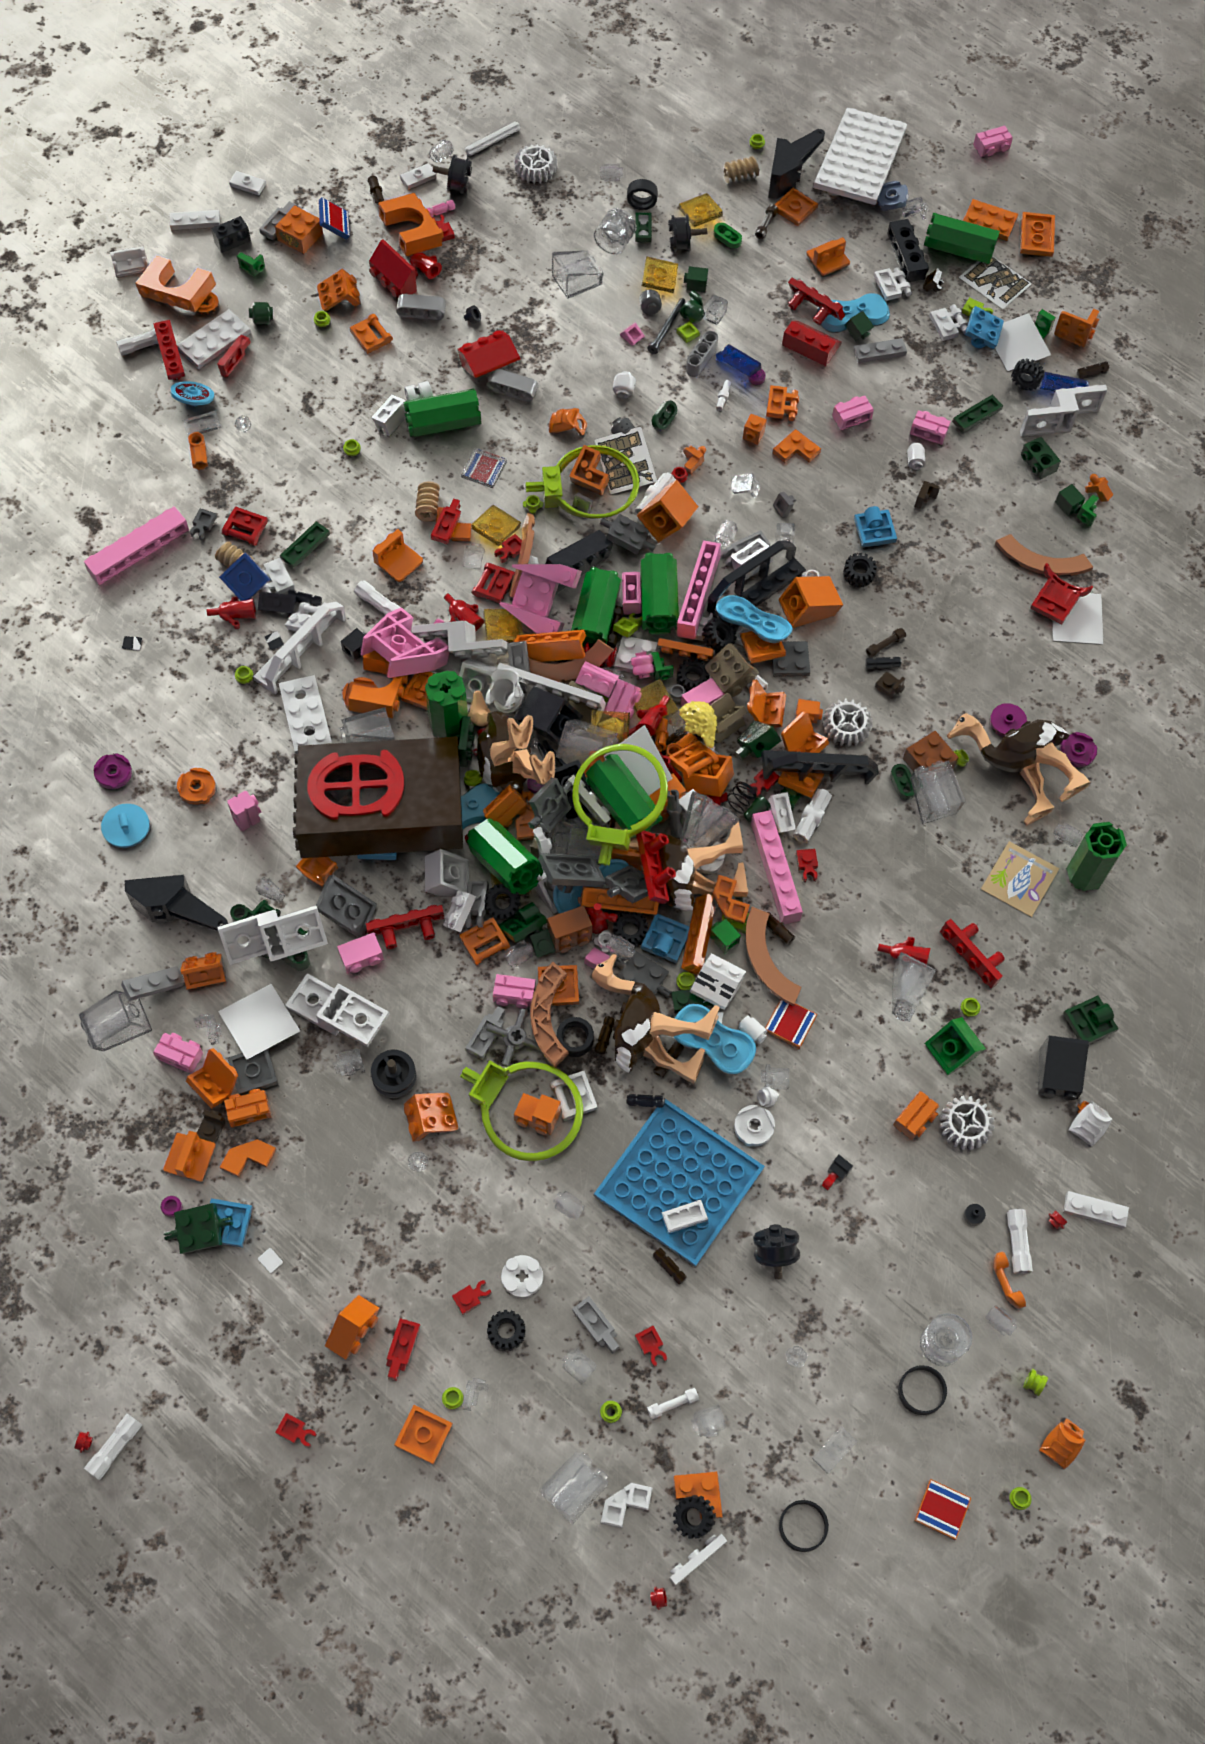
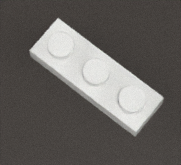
M219 210L170 213L171 230L212 228L220 225Z
M571 776L567 781L573 784L575 776ZM580 780L579 800L597 821L604 826L611 819L609 811L596 802L598 800L592 792H588L584 788V782Z
M1070 1191L1066 1193L1063 1213L1123 1229L1126 1227L1129 1207Z
M715 1534L705 1542L707 1546L701 1552L697 1548L688 1556L689 1562L684 1566L679 1563L670 1571L672 1576L669 1580L674 1587L726 1544L727 1540L722 1534L718 1537Z

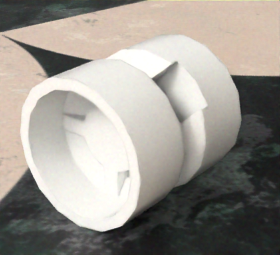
M428 381L418 383V386L410 385L404 387L406 400L433 396Z

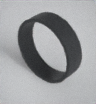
M919 1365L912 1367L902 1376L898 1386V1394L902 1404L910 1412L917 1415H930L944 1404L947 1397V1385L943 1376L936 1369ZM916 1370L932 1373L939 1380L943 1391L942 1400L938 1407L929 1411H921L912 1407L906 1401L903 1394V1381L906 1375Z
M795 1501L788 1505L780 1516V1535L786 1545L793 1550L799 1552L812 1551L824 1542L828 1534L829 1524L827 1516L823 1509L812 1501ZM794 1505H810L821 1514L825 1529L821 1541L816 1546L800 1548L793 1545L785 1536L783 1518L786 1511Z

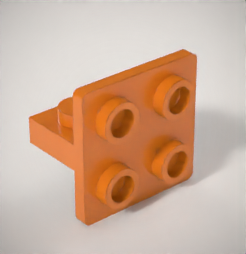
M843 237L808 250L806 253L822 276L850 265V260L844 254L846 240Z
M211 952L205 954V957L197 958V956H192L182 962L180 971L184 977L186 990L226 981L222 954Z
M189 1131L187 1135L177 1133L164 1165V1172L202 1182L216 1144L200 1139L197 1132Z

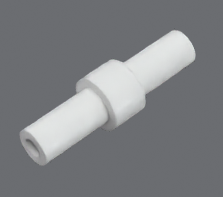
M729 380L724 382L722 390L719 391V400L716 406L718 411H722L725 401L728 400V391L731 385Z

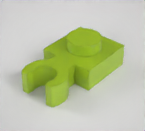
M970 297L962 308V314L969 317L975 306L993 314L991 308H983V303Z
M631 613L629 619L623 617L615 623L613 631L628 638L638 630V626L642 625V617L635 619V613Z

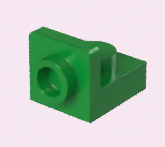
M242 252L237 256L239 268L254 277L265 267L264 258L261 254L255 259Z
M1043 309L1038 313L1035 326L1042 339L1052 331L1056 319L1055 316Z
M1094 494L1084 503L1077 515V518L1088 526H1092L1097 517L1094 512L1098 507L1096 503L1099 498Z
M652 652L655 680L672 678L674 672L673 665L665 666L663 658L659 656V652Z

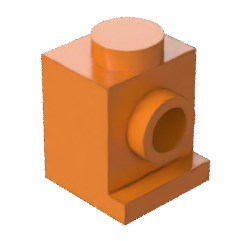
M798 699L795 719L803 711L809 713L811 723L817 724L818 720H822L823 709H820V702Z

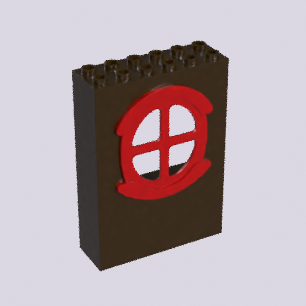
M457 737L298 746V753L294 754L295 765H297V768H294V777L297 779L294 782V793L297 795L293 798L294 809H296V812H293V821L296 824L293 827V838L295 839L296 851L300 852L301 858L463 849L460 763ZM382 769L388 777L385 780L361 781L359 779V770ZM352 770V780L350 782H324L327 775L332 771ZM388 788L385 795L376 802L365 806L360 805V789ZM352 789L353 803L349 807L338 805L330 801L324 795V792Z

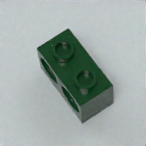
M1042 437L1036 438L1023 446L1021 452L1022 459L1027 462L1032 472L1040 480L1057 472L1061 460Z

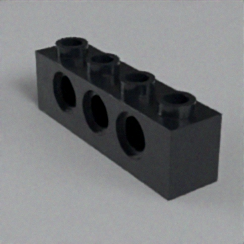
M909 219L890 222L887 234L900 268L905 274L906 282L925 280L929 266L924 260L923 250H920L919 240L915 237L913 225L910 224Z

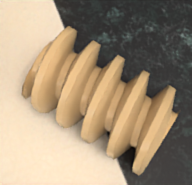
M753 156L743 158V160H733L730 163L725 162L723 173L726 183H729V178H731L732 182H735V177H737L738 181H741V175H743L744 179H747V174H749L750 178H753L754 172L756 177L759 176V167Z
M431 481L422 482L417 488L415 516L421 521L429 522L436 519L440 486Z
M228 541L216 551L215 559L226 567H230L244 553Z

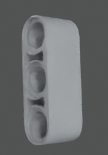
M401 294L398 297L396 313L401 317L441 320L444 318L446 300L436 296Z
M715 331L705 332L689 354L686 365V372L689 376H698L716 352L718 334Z
M502 369L492 371L487 382V387L490 390L527 402L533 400L539 387L534 379Z

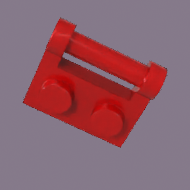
M235 506L222 528V535H230L256 546L268 519L265 516ZM233 526H236L253 533L252 535H248L246 533L231 528Z
M486 563L483 568L484 572L471 593L476 597H483L500 603L503 601L513 581L515 572L492 563ZM495 573L487 590L483 589L490 574Z

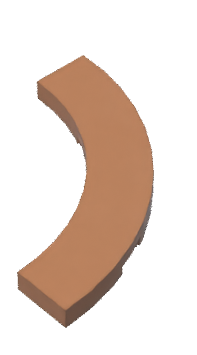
M527 513L521 529L522 544L518 564H528L534 539V530L532 528L535 525V519L533 514ZM519 569L515 571L509 590L510 597L514 598L522 574V570Z
M1012 534L1002 537L995 542V545L1006 557L1012 558L1021 567L1045 575L1044 565L1046 563L1049 564L1051 570L1057 576H1074L1093 569V565L1085 554L1070 558L1043 556L1025 548Z
M598 639L594 646L585 653L583 659L553 664L537 661L529 657L530 673L557 682H562L563 679L565 681L577 679L585 661L598 667L614 649Z
M751 907L745 935L750 963L760 981L775 996L794 1006L802 987L787 979L777 969L769 955L765 931L770 914Z
M552 962L541 975L533 992L530 1016L536 1043L547 1061L555 1068L569 1054L556 1037L551 1023L552 1001L558 987L567 977V973Z

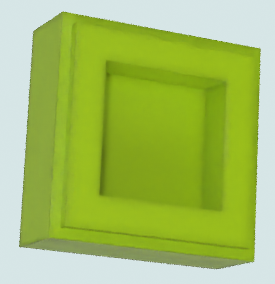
M690 321L677 328L676 331L685 343L700 336L699 330Z

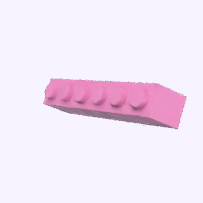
M175 506L167 509L159 516L150 519L146 524L119 538L118 541L89 556L84 561L86 569L97 584L101 585L189 531L187 521Z
M703 540L677 622L678 637L694 640L696 638L721 554L720 543Z
M772 811L755 813L752 815L751 826L780 921L784 925L798 922L801 920L803 911Z

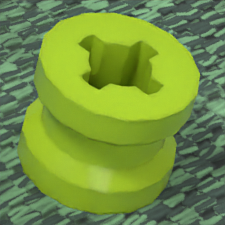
M1032 1368L1023 1384V1388L1026 1390L1031 1389L1035 1395L1039 1396L1047 1383L1048 1377L1037 1374V1371Z

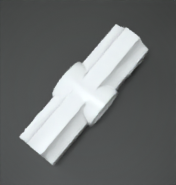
M668 472L663 473L654 486L650 485L643 500L635 508V513L638 514L666 486L676 480L672 474Z
M817 789L810 804H807L800 818L801 821L793 834L797 841L808 843L815 828H818L825 814L824 811L832 798L829 791Z

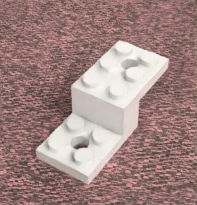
M1106 385L1056 390L1050 407L1027 410L1020 429L1021 437L1071 432L1077 414L1099 412L1107 392Z
M467 621L412 626V633L417 635L418 638H423L424 641H431L435 637L448 639L449 652L455 654L456 657H460V659H468L472 655L488 657L489 654L493 653L496 656H503L508 652V642L503 639L476 641L475 626Z
M315 675L279 683L295 753H298L299 745L332 744ZM300 693L306 695L303 699H297L296 696ZM311 729L315 731V733L311 736L305 735V732L307 730Z
M317 906L281 917L277 916L276 910H272L218 927L229 965L264 954H268L271 962L328 944ZM300 927H307L309 929L305 935L297 933ZM245 936L249 940L246 944H239L237 942L238 938Z
M308 973L285 1005L287 1009L329 1033L337 1036L340 1031L366 1047L370 1045L389 1016L387 1010L346 987L337 984L333 988ZM311 996L319 998L315 1004H310L308 999ZM359 1016L367 1018L363 1024H358L356 1019Z

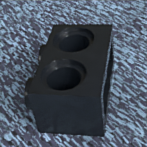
M241 216L211 228L214 243L221 253L251 241L249 228Z

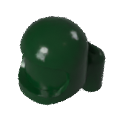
M691 291L689 293L690 301L681 307L680 315L685 319H689L692 323H698L704 317L702 297L695 291Z

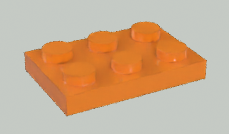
M972 199L963 221L999 230L998 238L1008 241L1018 214Z
M1031 212L1022 213L1020 254L1053 257L1055 215Z
M662 638L658 640V647L663 653L672 654L674 651L679 652V656L690 658L691 655L697 656L698 660L702 661L713 659L714 651L711 648Z

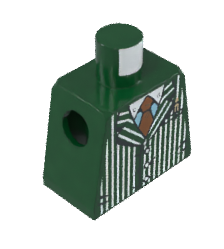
M754 721L737 738L740 748L735 754L741 761L748 755L760 758L763 750L772 749L782 740L773 726Z

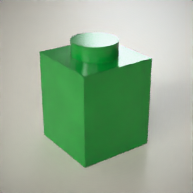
M724 919L722 922H716L711 927L710 938L725 954L740 942L741 935L727 919Z

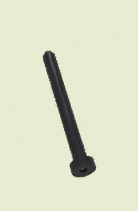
M684 298L678 301L654 342L649 343L647 349L650 353L657 354L660 350V343L678 316L681 307L685 304Z

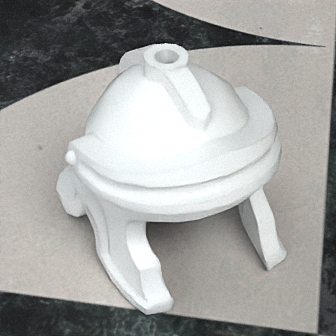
M503 668L495 670L491 676L493 683L491 689L487 691L485 703L490 705L494 701L496 708L503 713L516 712L520 709L525 699V694L518 682L519 674L512 669Z

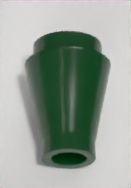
M761 795L759 798H755L743 816L751 823L753 814L769 811L771 805Z

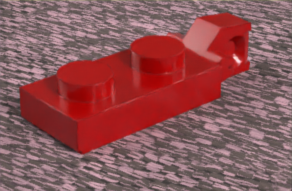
M240 335L219 360L217 365L221 376L228 377L245 356L244 351L251 343L249 337Z
M453 498L450 507L446 506L443 508L431 533V540L448 545L460 519V500Z
M399 1319L386 1358V1366L390 1367L388 1379L397 1381L400 1370L405 1371L408 1366L421 1326L419 1323Z

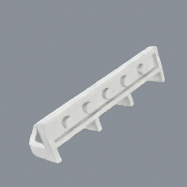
M324 602L253 676L254 680L276 695L278 691L275 682L292 665L298 669L301 668L299 657L313 642L320 647L323 645L321 634L336 618L345 622L344 606L338 602Z
M499 663L497 670L506 668L516 671L519 674L518 682L521 685L528 686L530 684L544 691H551L552 694L558 697L565 696L564 699L568 703L569 700L575 703L581 701L586 703L588 707L594 709L599 707L593 723L574 731L570 737L571 739L582 736L598 727L606 707L602 696ZM504 713L508 718L517 720L514 718L516 714Z

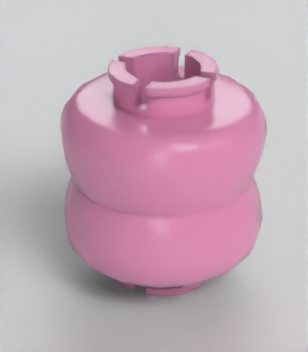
M646 652L635 653L636 657L631 658L633 675H639V679L651 677L650 673L655 672L653 656L651 654L647 655Z

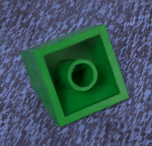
M963 1017L952 1019L924 1043L947 1075L968 1064L986 1049Z

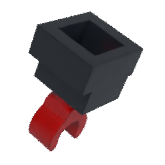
M838 1154L828 1168L829 1176L823 1181L821 1186L828 1191L837 1179L842 1182L851 1172L853 1165Z

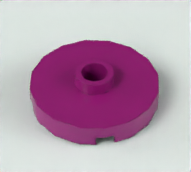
M1004 703L998 705L992 711L989 719L990 726L996 731L997 735L1005 737L1009 730L1021 728L1027 722V716L1017 705Z
M1074 732L1069 735L1067 740H1063L1059 751L1066 754L1072 766L1081 768L1090 765L1094 761L1098 748L1090 736L1085 733Z
M118 753L104 755L94 765L93 771L96 782L106 789L123 787L132 776V767L129 760Z

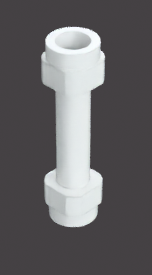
M692 1388L685 1391L684 1395L660 1405L655 1403L647 1407L651 1420L661 1417L662 1413L685 1403L689 1405L699 1400L696 1389Z

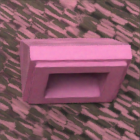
M636 322L620 333V336L632 346L645 337Z
M594 947L585 957L584 964L595 969L598 964L606 961L610 956Z

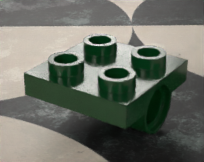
M463 716L461 734L454 737L458 738L460 767H468V760L472 761L473 750L471 748L472 744H474L475 733L474 724H471V717Z
M530 902L519 909L517 914L498 926L505 936L516 943L524 940L533 931L540 930L547 923L545 915L540 913L535 903Z
M1099 995L1063 1012L1077 1038L1088 1040L1089 1044L1117 1032L1119 1029L1113 1020L1114 1013L1109 1004L1103 1003Z

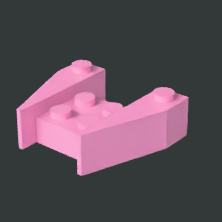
M512 564L513 568L522 570V574L512 604L500 602L499 605L537 634L562 632L565 623L548 618L559 583L576 588L582 571L561 564Z
M403 608L387 613L363 637L361 655L363 656L375 650L389 661L388 678L434 671L447 665L450 653L448 645L440 638L424 643L411 633L413 616Z

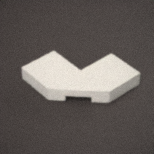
M630 1483L606 1499L601 1524L622 1528L626 1506L648 1511L653 1488Z

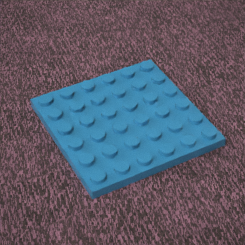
M665 1099L664 1107H657L595 1191L594 1197L696 1267L765 1166ZM701 1200L708 1221L668 1234L662 1212Z

